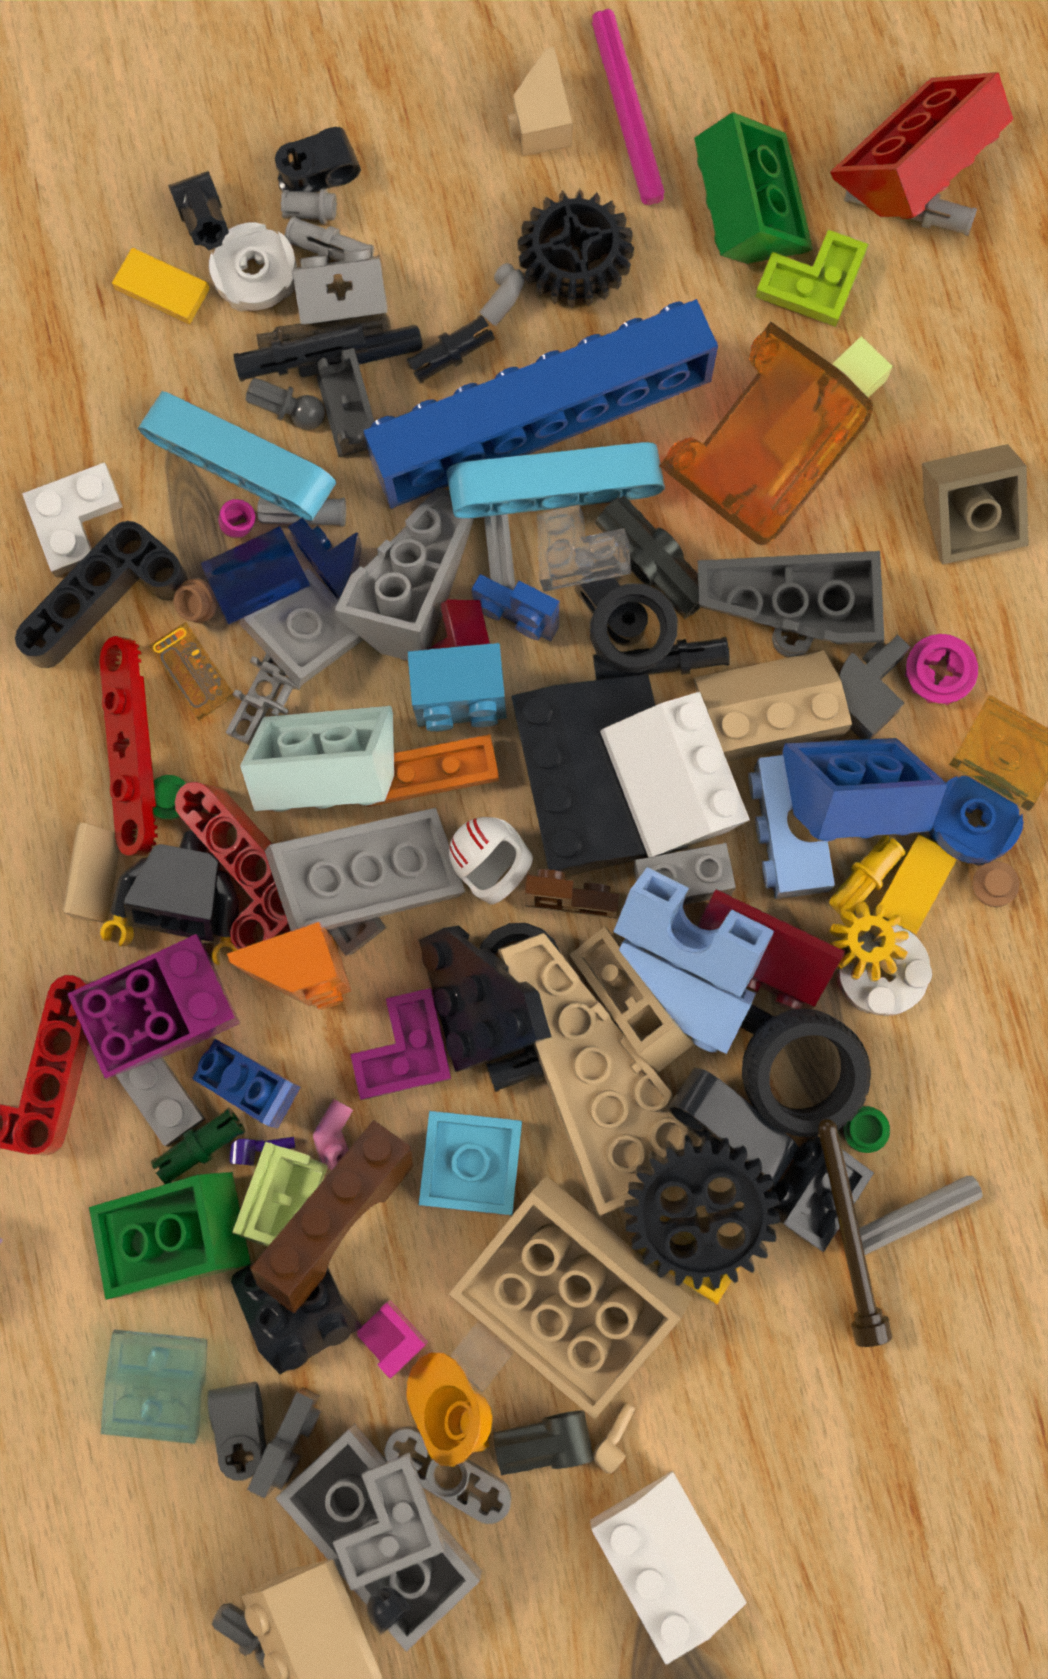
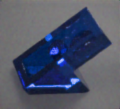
M302 517L288 527L293 541L328 589L339 600L350 576L359 566L362 550L359 533H354L333 548L323 530L318 525L311 529Z

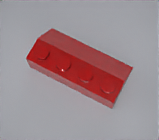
M999 72L930 78L830 171L832 179L879 217H900V219L905 220L919 215L924 211L925 205L937 193L945 190L950 185V181L962 169L970 166L975 161V156L987 145L995 142L999 138V133L1014 120Z

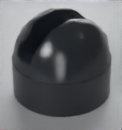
M382 1588L378 1590V1597L373 1595L369 1598L367 1615L372 1625L381 1635L397 1623L411 1609V1606L397 1590Z

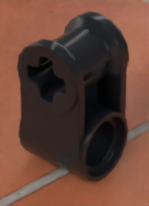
M341 127L326 128L315 135L286 143L278 149L275 156L276 169L279 172L278 183L282 192L283 190L317 193L322 188L328 189L348 184L356 179L361 172V167L348 136ZM290 154H292V157H293V161H292V162H289V155H290ZM302 179V187H299L298 180Z

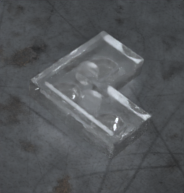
M580 504L537 514L539 581L544 592L631 574L629 539L625 528L585 536L584 514Z

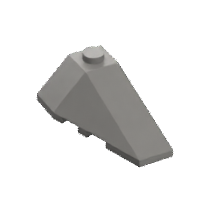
M436 488L405 520L406 526L391 541L385 540L377 548L378 555L365 568L360 566L350 576L334 610L337 618L381 654L408 661V651L426 650L431 647L443 616L440 605L449 598L474 518L463 519L454 516L450 490Z

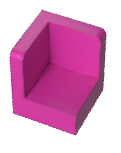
M391 1300L386 1302L357 1331V1336L378 1358L380 1362L377 1365L389 1379L428 1343L425 1337Z

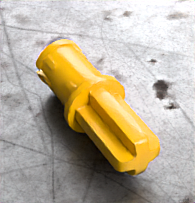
M883 835L860 863L855 862L851 866L853 873L830 898L829 905L838 914L844 909L854 912L857 905L863 902L873 889L879 890L883 886L882 880L886 874L906 854L904 848L895 839L891 838L890 840L888 835Z

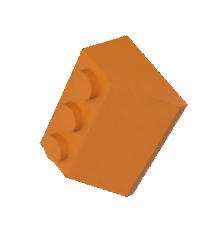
M320 922L227 953L229 962L250 978L307 1006L316 1005L318 1010L342 1003L344 1001L342 995L352 991L336 942Z

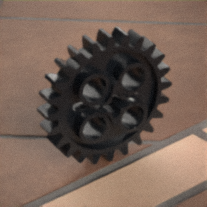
M704 1134L701 1146H694L689 1135H685L683 1141L684 1149L677 1150L674 1144L667 1141V1156L662 1158L653 1151L649 1153L652 1169L641 1165L637 1166L636 1176L642 1183H628V1194L636 1199L626 1200L624 1204V1212L634 1215L626 1219V1231L638 1232L632 1237L633 1250L646 1248L642 1254L644 1265L651 1264L656 1260L659 1261L657 1266L658 1277L661 1278L670 1270L675 1271V1285L680 1286L686 1276H692L694 1287L697 1290L701 1287L703 1277H710L713 1286L717 1289L720 1286V1275L726 1273L736 1283L738 1282V1267L742 1266L751 1273L755 1271L752 1255L764 1259L768 1257L767 1248L762 1241L776 1242V1232L769 1225L780 1223L779 1211L771 1208L779 1204L777 1192L767 1191L773 1186L771 1174L758 1176L763 1168L761 1160L757 1158L747 1164L745 1163L748 1155L745 1146H741L732 1154L730 1153L729 1139L726 1137L715 1148L711 1147L709 1134ZM718 1177H725L733 1182L732 1187L724 1192L713 1191L708 1186L713 1179ZM670 1186H678L686 1192L685 1196L677 1201L667 1200L661 1193ZM737 1202L744 1203L743 1207L741 1208L735 1207L733 1205H735ZM705 1206L708 1216L699 1217L696 1207ZM667 1216L670 1219L663 1222L660 1220V1217ZM726 1223H735L742 1227V1230L732 1237L723 1236L718 1232L719 1228ZM678 1232H689L695 1236V1239L690 1244L678 1245L671 1240V1237Z

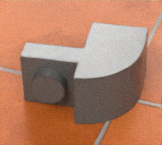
M896 635L887 645L884 642H877L862 658L866 665L852 652L838 674L842 682L852 722L850 729L861 740L874 737L904 705V702L881 680L904 658L910 649V646L899 635Z

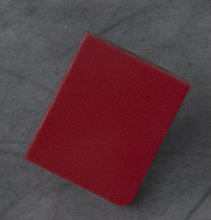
M447 599L442 602L440 606L447 637L426 650L490 644L480 600Z

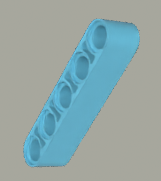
M164 391L159 394L137 428L144 437L155 445L308 521L314 520L336 485L335 479L319 466Z
M650 442L468 461L453 465L446 471L454 516L463 519L609 503L623 495L628 500L643 499L658 495L665 490L658 448L655 443Z

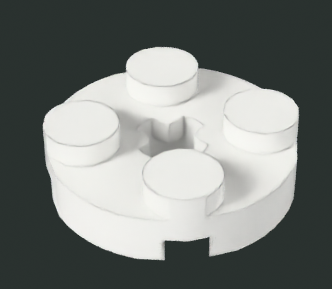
M256 222L240 224L230 228L229 233L223 239L222 246L217 247L214 254L211 252L209 271L214 286L220 296L228 301L230 306L237 311L262 310L272 307L282 301V299L289 297L294 291L292 270L294 267H297V263L290 242L279 231L277 234L273 230L266 229L264 224ZM250 259H255L257 264L265 263L264 267L257 274L251 275L250 273H244L242 270L248 267L247 261Z
M899 925L893 927L894 932L907 931L909 938L901 943H895V945L904 948L908 954L903 960L892 958L896 964L897 971L892 974L894 979L890 982L884 977L878 981L871 982L866 968L858 980L852 979L851 971L854 964L851 962L844 968L837 970L839 987L845 998L855 1008L875 1015L894 1016L910 1009L923 997L932 978V969L925 947L913 933L901 928ZM867 932L862 937H858V943L864 942L861 948L866 952H869L875 946H879L878 941L872 942L875 935Z

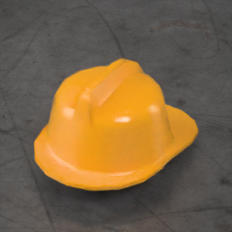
M431 1352L420 1357L411 1368L407 1380L406 1398L409 1409L431 1459L440 1466L454 1467L463 1463L472 1452H482L489 1447L488 1437L493 1421L491 1407L483 1395L472 1389L463 1369L454 1358L445 1353Z

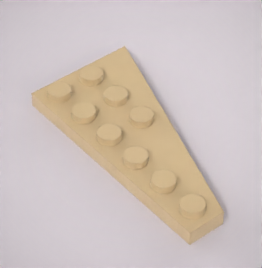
M541 933L501 948L498 952L501 960L509 966L508 974L518 982L527 981L539 991L552 1037L535 1043L533 1046L596 1214L600 1216L624 1206L626 1200L636 1199L628 1194V1183H642L636 1176V1168L638 1165L652 1169L649 1161V1153L651 1151L664 1158L667 1156V1141H670L677 1150L684 1149L683 1141L685 1135H689L694 1146H701L702 1140L669 1112L668 1106L674 1098L671 1094L672 1092L649 1063L636 1052L627 1037L609 1017V1013L600 1002H597L548 937Z

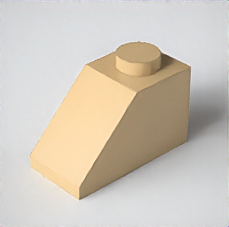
M554 47L546 48L513 95L514 113L507 114L511 140H519L523 156L572 146L573 123Z

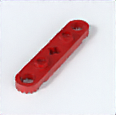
M112 636L104 643L99 662L115 839L118 849L124 855L147 856L148 852L152 851V846H156L154 838H158V833H155L158 826L154 825L156 820L153 818V808L156 807L144 676H140L139 663H141V659L138 658L142 654L140 650H137L140 646L135 644V640ZM121 653H122L121 664H116V662H119V661H120V659H118V658H116V657H117V656H121ZM138 827V837L137 840L134 841L136 837H132V834H135L136 831H132V829H136Z

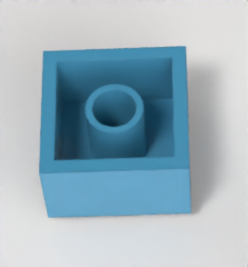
M500 643L408 651L411 700L418 727L426 726L428 731L439 732L452 729L454 723L471 722L473 727H490L497 725L498 719H507Z

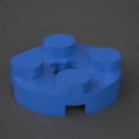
M983 772L972 773L970 776H961L959 778L956 776L946 782L948 785L932 830L928 831L931 838L938 842L939 846L950 856L977 866H982L985 863L1002 857L1014 846L1023 829V814L1019 815V808L1015 803L1018 798L1014 791L1001 779ZM975 809L981 810L983 812L981 820L987 823L986 827L980 825L974 827L969 824L965 811L972 813Z

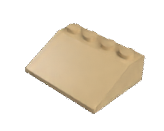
M547 1175L528 1195L449 1293L450 1296L593 1419H596L681 1320L692 1299L665 1275L661 1278L658 1277L655 1266L652 1264L644 1265L642 1255L633 1250L629 1244Z

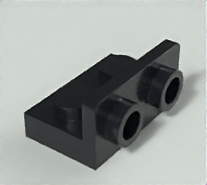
M818 1136L809 1137L799 1147L798 1152L794 1156V1162L787 1173L777 1183L775 1188L771 1190L777 1192L779 1204L771 1208L779 1211L781 1224L815 1248L824 1252L838 1231L839 1223L821 1141ZM842 1149L852 1198L855 1204L874 1172Z

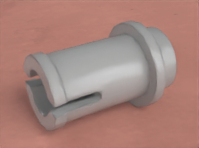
M323 188L320 190V193L283 190L281 196L283 219H289L294 216L299 219H318L321 224H327L328 220H335L336 195L328 193V190Z

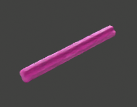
M611 9L596 11L592 16V26L641 201L647 206L657 204L663 201L665 191L615 14Z

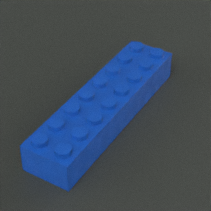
M697 299L685 304L681 301L674 302L664 307L659 314L645 320L642 318L631 319L623 323L617 331L607 335H590L581 340L576 347L569 350L547 352L540 356L536 363L520 369L519 367L504 369L493 380L480 385L477 383L466 384L458 388L452 396L439 401L434 399L423 401L417 404L411 412L396 418L394 416H386L376 420L370 428L363 430L372 466L390 509L433 493L436 488L443 489L448 487L446 471L458 463L528 455L710 383L712 381L718 344Z

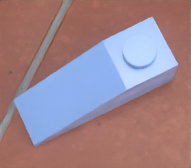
M625 938L619 951L681 1030L691 1036L692 1042L698 1047L713 1053L719 1050L727 1054L756 993L745 988L741 997L729 991L721 990L714 986L712 982L686 969L674 966L669 960L645 948L635 946Z

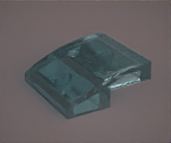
M114 1329L111 1336L104 1385L101 1434L195 1444L199 1436L201 1391L206 1379L208 1339Z

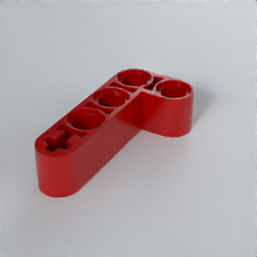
M190 782L182 786L175 798L177 813L254 900L232 924L230 935L235 948L239 950L256 944L253 938V931L258 923H261L264 928V938L262 941L291 932L265 854V850L272 842L221 787L199 782ZM205 808L209 813L201 811ZM234 826L237 830V839L230 847L226 837L229 829ZM263 858L267 869L263 878L259 880L255 873V867L257 862Z
M64 975L57 978L51 984L43 1008L19 1107L0 1104V1115L3 1119V1128L0 1132L1 1149L30 1155H50L62 1147L66 1138L89 1046L87 1037L72 1004L66 1002V996L68 993L90 982L74 975ZM60 1016L77 1019L76 1025L59 1021ZM68 1031L72 1039L71 1046L66 1053L58 1055L53 1048L54 1039L60 1032ZM55 1076L59 1080L60 1091L53 1100L47 1101L42 1094V1086L49 1077ZM42 1121L48 1128V1138L42 1146L36 1147L30 1137L31 1130L34 1125Z

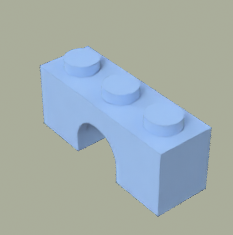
M784 756L758 758L754 767L755 772L748 774L751 798L752 800L759 799L762 816L755 818V825L759 844L766 843L769 861L762 862L765 887L773 888L775 899L829 892L835 886L828 841H802L795 837L788 827L787 815L793 807Z
M647 867L630 889L613 932L628 939L633 945L645 948L669 960L674 966L686 969L712 982L717 988L741 997L753 977L774 931L732 909L718 929L705 930L695 926L688 920L683 909L684 899L689 888Z

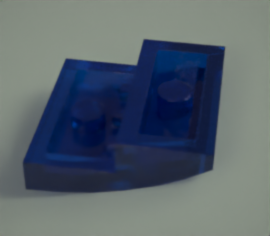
M280 526L200 563L228 624L311 586Z

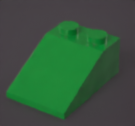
M233 1172L198 1174L89 1207L105 1300L251 1265L246 1239L233 1233L240 1213Z

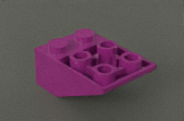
M197 934L67 994L105 1079L196 1045L240 1024L206 947Z

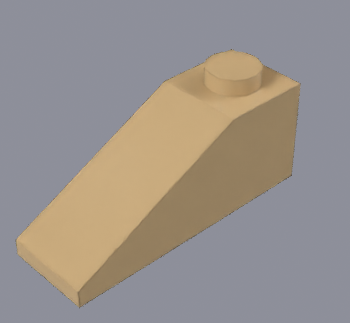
M604 926L569 955L636 1052L654 1069L660 1072L692 1047L694 1043L691 1037L681 1030L619 951L620 944Z

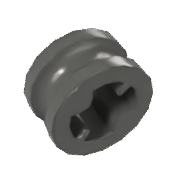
M775 627L772 635V642L776 651L788 658L805 654L814 639L813 637L805 636V641L797 640L793 646L785 642L787 636H781V631H789Z

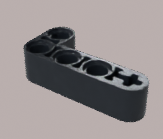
M135 521L119 522L112 527L20 624L15 634L16 646L37 667H54L68 655L137 581L156 597L162 600H173L177 589L180 588L183 582L188 580L187 574L175 554L142 525ZM133 540L141 541V546L137 551L130 554L123 553L127 543ZM161 569H174L173 575L167 581H155V576ZM111 572L107 583L101 586H93V580L99 573ZM75 603L80 604V610L74 617L68 619L62 617L66 607ZM53 622L61 629L58 633L50 626ZM40 638L47 642L42 648L35 645L36 641Z

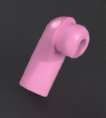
M335 1099L332 1100L313 1133V1140L320 1161L328 1165V1169H333L349 1150L342 1129L353 1112L351 1108Z

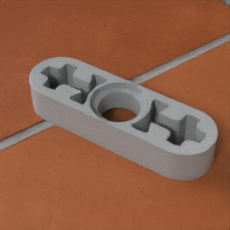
M407 1426L393 1432L385 1446L387 1462L399 1456L400 1450L394 1446L395 1442L405 1443L409 1437L417 1441L415 1451L427 1458L428 1451L417 1428ZM411 1457L417 1472L423 1463ZM469 1459L458 1464L462 1471V1480L454 1488H443L436 1482L434 1472L438 1463L434 1460H431L427 1468L426 1477L417 1472L424 1489L481 1523H497L509 1512L511 1491L506 1482ZM470 1473L480 1477L474 1483V1487L482 1492L487 1493L491 1487L499 1490L498 1500L503 1504L500 1509L492 1506L488 1512L480 1509L481 1498L472 1492L469 1493L467 1501L458 1497L466 1489Z

